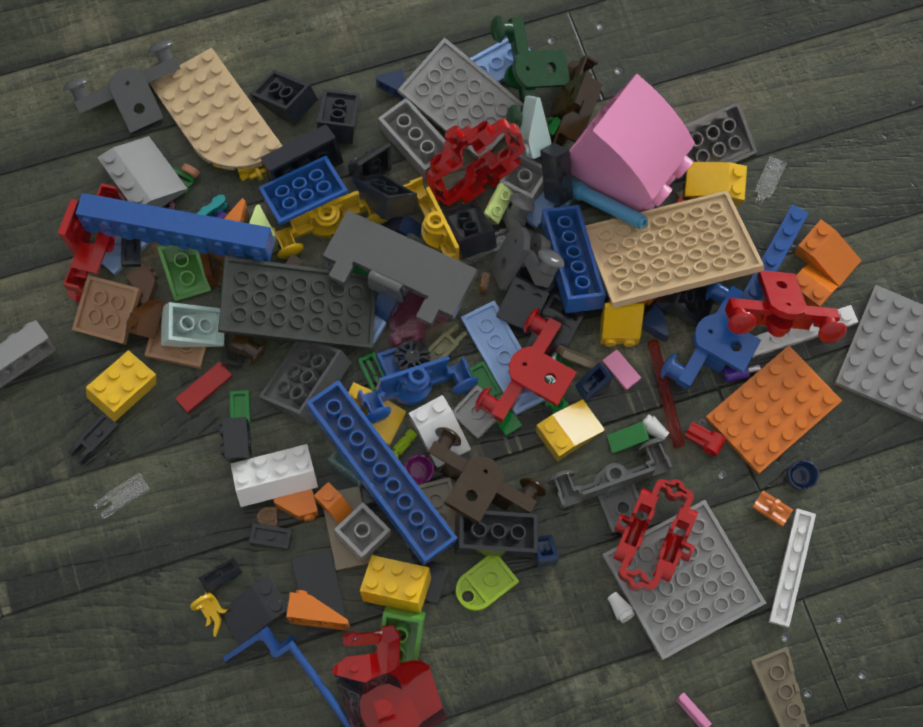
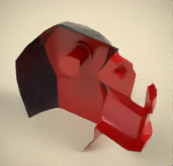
M382 626L381 629L373 632L356 633V631L344 634L343 645L375 644L377 646L375 654L345 657L333 667V674L335 675L351 727H436L447 718L430 670V664L418 660L400 663L401 635L394 626Z

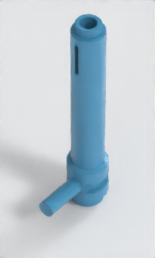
M572 177L574 199L582 200L638 229L644 228L647 225L648 219L644 214L588 187L582 181L578 182L576 178ZM572 200L566 202L560 207L569 206Z

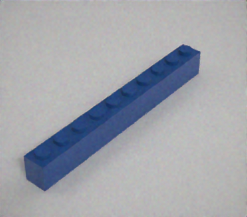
M792 204L762 258L764 271L777 272L809 214L808 212ZM758 272L753 274L740 299L761 301L764 295L757 277ZM737 343L730 344L732 350H734ZM711 355L707 356L703 364L718 373H721L725 366L723 362Z

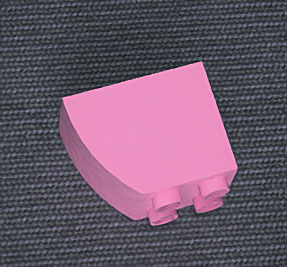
M636 74L599 111L569 150L571 173L580 181L586 183L588 187L636 211L642 212L653 209L655 205L657 207L660 206L672 191L669 185L676 177L678 179L682 177L693 163L686 155L695 143L688 129L673 108L651 85Z

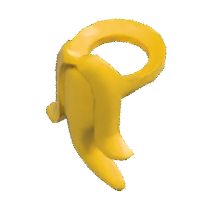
M206 592L205 595L200 596L191 603L190 608L193 611H202L207 619L205 626L211 625L214 620L213 634L216 637L221 627L220 613H226L228 610L222 609L215 596L210 592Z

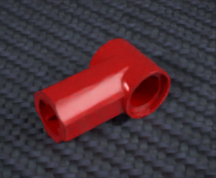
M694 422L691 423L684 436L686 439L701 446L702 450L711 456H717L726 441L722 434L716 431L710 432Z

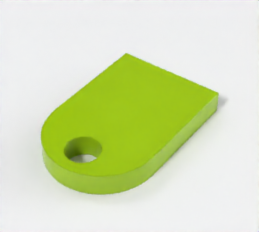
M487 556L460 577L456 585V597L458 602L467 610L481 611L516 586L519 580L500 556ZM471 592L474 596L473 600L465 602L462 599L463 593Z

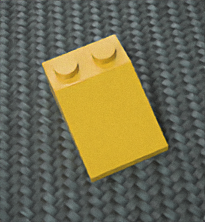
M693 162L686 171L684 197L695 199L728 190L737 208L745 200L747 166L731 162Z
M605 303L600 320V344H605L607 347H613L616 344H624L626 347L638 345L641 337L644 303H633L613 308L611 303Z
M353 382L348 393L366 416L368 414L367 409L361 408L357 394L359 390H362L363 394L372 392V390ZM385 401L383 402L384 406L391 407L390 415L385 420L372 425L386 444L390 446L407 412L392 402Z
M583 399L552 414L536 426V433L557 462L605 431Z

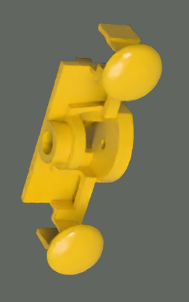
M422 176L403 185L417 193L416 201L424 216L421 235L426 246L460 261L459 245L430 187H426L425 190Z
M355 191L290 220V227L277 232L273 227L277 243L281 247L277 256L280 259H289L292 254L298 256L303 251L304 246L301 243H296L294 239L312 232L313 235L320 238H331L347 210L357 215L368 212L369 217L367 219L379 225L384 224L388 220L381 219L379 215L372 212L364 199L360 200L359 192Z

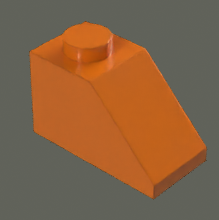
M329 482L314 495L315 501L338 525L354 511L344 497Z
M312 489L274 499L275 506L300 521H312L316 516H319Z

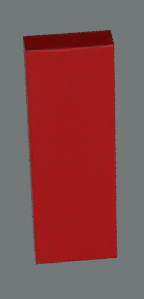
M219 361L175 399L189 414L233 376L224 366H221Z

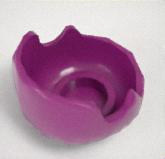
M425 455L412 456L404 465V468L416 484L428 482L434 474V464Z

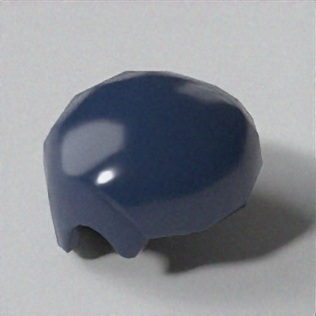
M807 460L793 463L787 471L788 482L793 488L798 490H807L815 486L820 477L816 465Z

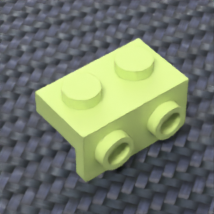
M503 183L498 184L484 211V215L491 225L499 224L510 202L509 197L514 193Z

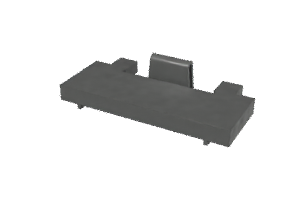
M347 210L323 254L325 261L334 264L329 278L339 284L346 285L354 271V266L369 272L368 288L401 303H403L401 295L406 297L409 291L425 298L416 315V319L430 326H433L439 313L454 320L478 275L476 268Z

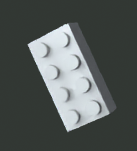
M307 444L231 463L240 507L318 487Z

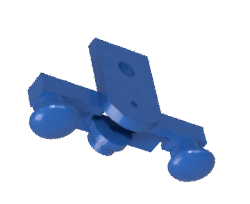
M719 282L709 284L705 293V299L708 301L711 298L720 303L716 314L704 317L696 326L692 336V342L696 349L686 366L674 360L677 354L670 355L661 368L660 375L662 379L666 375L676 381V384L688 390L708 354L740 373L745 371L761 339L749 332L741 335L732 333L728 329V318L725 312L729 298L740 299L743 291L734 286H731L729 289ZM737 343L740 350L737 352L733 351L730 344Z
M405 346V349L409 350L410 346ZM395 347L376 354V359L384 377L379 378L375 391L363 394L362 390H359L357 399L361 408L367 409L368 414L366 417L371 424H376L385 420L391 413V407L384 406L383 402L395 398L396 401L402 404L416 405L428 397L433 385L454 379L456 383L452 392L462 395L470 392L478 384V378L472 377L464 356L461 357L458 364L449 367L450 358L446 356L421 365L417 364L415 367L409 365L406 370L400 371L394 361L395 351L398 348ZM397 356L398 361L405 359L402 356Z

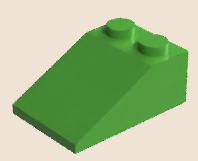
M162 245L157 247L174 301L211 291L198 251L194 249L182 250L172 245L170 247Z
M386 606L383 612L381 628L382 626H394L400 633V663L418 660L426 612L419 614Z

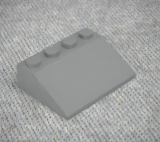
M149 136L113 147L97 157L107 174L129 202L163 207L188 190Z

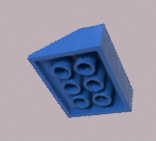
M326 155L259 187L267 208L279 225L349 193Z

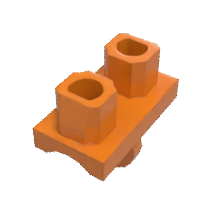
M765 491L761 492L752 507L781 527L784 526L793 511L792 508L780 502L781 500L774 498Z

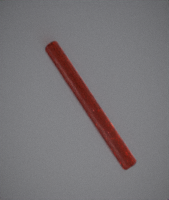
M652 339L648 341V347L674 448H681L685 443L668 377L665 375L662 379L660 375L664 364L658 340Z

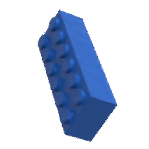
M579 205L542 209L540 224L543 235L550 239L551 250L560 254L564 260V267L558 268L555 278L565 313L603 309L606 293Z

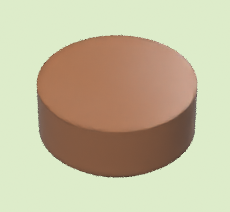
M186 163L181 168L183 173L195 179L200 174L196 168Z

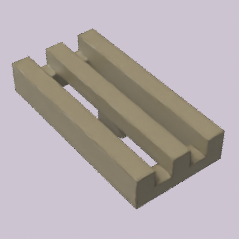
M558 344L556 352L561 357L590 369L597 365L591 357Z

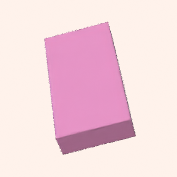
M615 350L602 360L604 366L626 391L641 380L640 375L618 350Z
M685 693L676 699V702L699 727H709L712 724Z

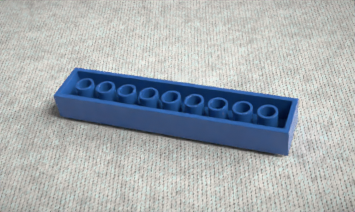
M85 193L81 194L76 215L83 228L90 233L102 232L111 237L118 235L127 240H133V238L140 239L145 243L156 242L165 247L172 245L182 250L194 249L199 253L206 254L210 252L220 257L232 256L235 258L270 262L275 243L270 227Z
M339 380L306 402L308 412L423 566L456 543V535Z

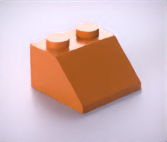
M807 264L796 275L806 306L822 307L839 287L810 264Z

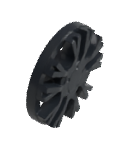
M408 340L401 343L395 351L394 361L400 371L406 370L409 365L413 367L417 364L421 365L420 360L430 362L428 347L418 340ZM409 345L410 349H405V346ZM421 347L423 351L419 352L417 349ZM397 356H402L405 359L398 361Z

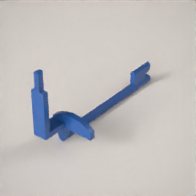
M267 626L223 657V660L226 662L255 641H264L270 650V654L275 658L290 650L344 725L343 727H351L346 713L294 643L295 637L293 634L279 643Z

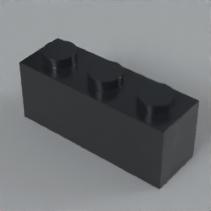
M553 143L540 150L544 196L546 200L561 206L573 199L570 152L568 149Z

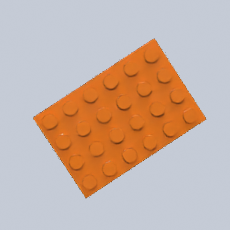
M787 346L710 412L705 419L718 433L726 438L727 443L759 475L838 406L842 400L790 346Z

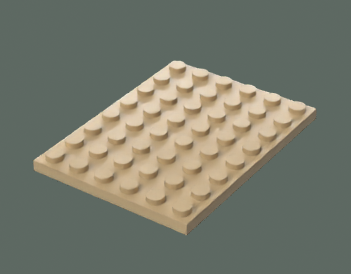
M728 190L642 211L640 213L644 214L648 219L647 225L644 228L638 229L618 218L585 226L601 279L613 308L764 271V264Z

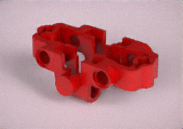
M499 119L492 125L488 121H482L474 128L469 124L462 129L457 125L452 126L445 133L447 140L444 142V149L430 160L429 165L432 168L426 173L427 185L430 187L436 201H442L445 205H451L459 199L463 203L470 202L485 191V183L490 188L497 186L503 177L515 170L521 163L519 156L525 152V145L519 126L509 123L506 119ZM503 133L506 143L510 147L503 149L496 155L491 150L484 153L466 166L465 177L447 191L445 181L441 177H445L463 166L462 153L464 149L472 145L474 151L479 155Z
M660 479L656 482L652 492L642 488L631 516L628 517L623 514L619 516L614 530L623 535L613 559L622 562L618 571V577L626 582L628 588L632 591L644 590L652 592L657 587L660 579L670 583L679 559L689 562L695 546L686 541L691 533L698 512L690 509L694 495L692 491L684 487L680 480L667 481ZM673 487L677 488L676 494L672 493ZM661 491L669 501L682 500L684 505H681L676 519L672 521L656 558L658 562L652 575L654 576L653 580L651 581L647 579L646 574L642 570L631 572L627 570V566H630L636 551L639 550L645 532L655 513L654 507L659 498L658 493ZM638 510L648 514L646 520L636 516ZM620 522L626 523L627 526L620 525ZM675 526L686 531L683 536L673 533ZM684 548V549L688 550V551H689L688 554L685 553V552H682V549ZM636 577L640 578L638 585L634 583Z

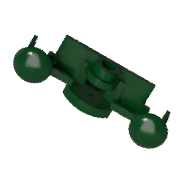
M500 15L492 19L490 24L492 39L496 43H501L504 38H508L509 44L512 43L513 64L506 69L504 81L507 86L519 89L522 103L525 101V96L537 97L536 88L562 87L570 81L564 49L529 51L523 17L510 18L506 22H504ZM547 64L552 66L553 73L548 71ZM511 105L506 113V120L509 123L517 124L519 128L521 127L524 105L520 109L517 105Z

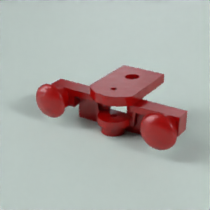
M101 183L97 196L126 201L115 186ZM70 199L58 234L72 254H74L63 285L71 299L80 301L88 273L98 275L105 253H111L115 246V236L111 237L98 232L94 244H90L92 233L87 232L83 228L76 215L79 201Z
M758 272L757 277L765 301L729 298L725 307L726 316L729 319L728 329L738 335L746 334L753 330L756 325L767 326V331L772 336L783 337L786 333L790 332L791 328L809 330L813 323L814 327H819L818 337L821 341L835 343L841 340L847 332L846 325L839 322L840 315L836 308L806 306L796 275L793 273Z
M540 308L534 309L528 315L524 324V332L527 334L530 330L537 334L538 338L533 346L522 348L512 356L509 363L511 382L500 399L490 395L491 387L485 388L479 394L475 403L476 413L481 409L490 414L491 418L503 424L508 411H513L525 389L558 406L577 374L573 369L547 355L552 339L557 331L561 329V323L552 318H549L547 321L538 316ZM551 375L556 381L553 384H548L544 378Z

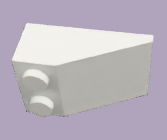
M443 395L409 413V421L427 452L433 442L439 438L435 433L438 427H447L455 431L461 438V445L452 446L451 451L461 456L471 450ZM430 454L437 468L445 465V462Z

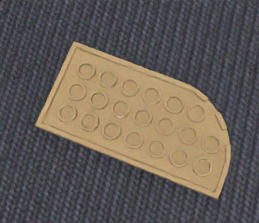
M212 48L179 65L181 69L149 82L150 87L193 149L208 163H213L227 170H235V168L252 169L263 165L260 157L282 147V144Z

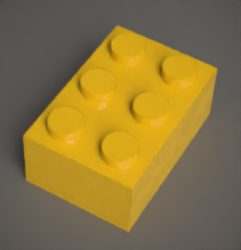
M128 350L86 387L87 398L115 422L156 385V374Z
M371 555L360 588L362 600L421 614L431 581L429 567Z

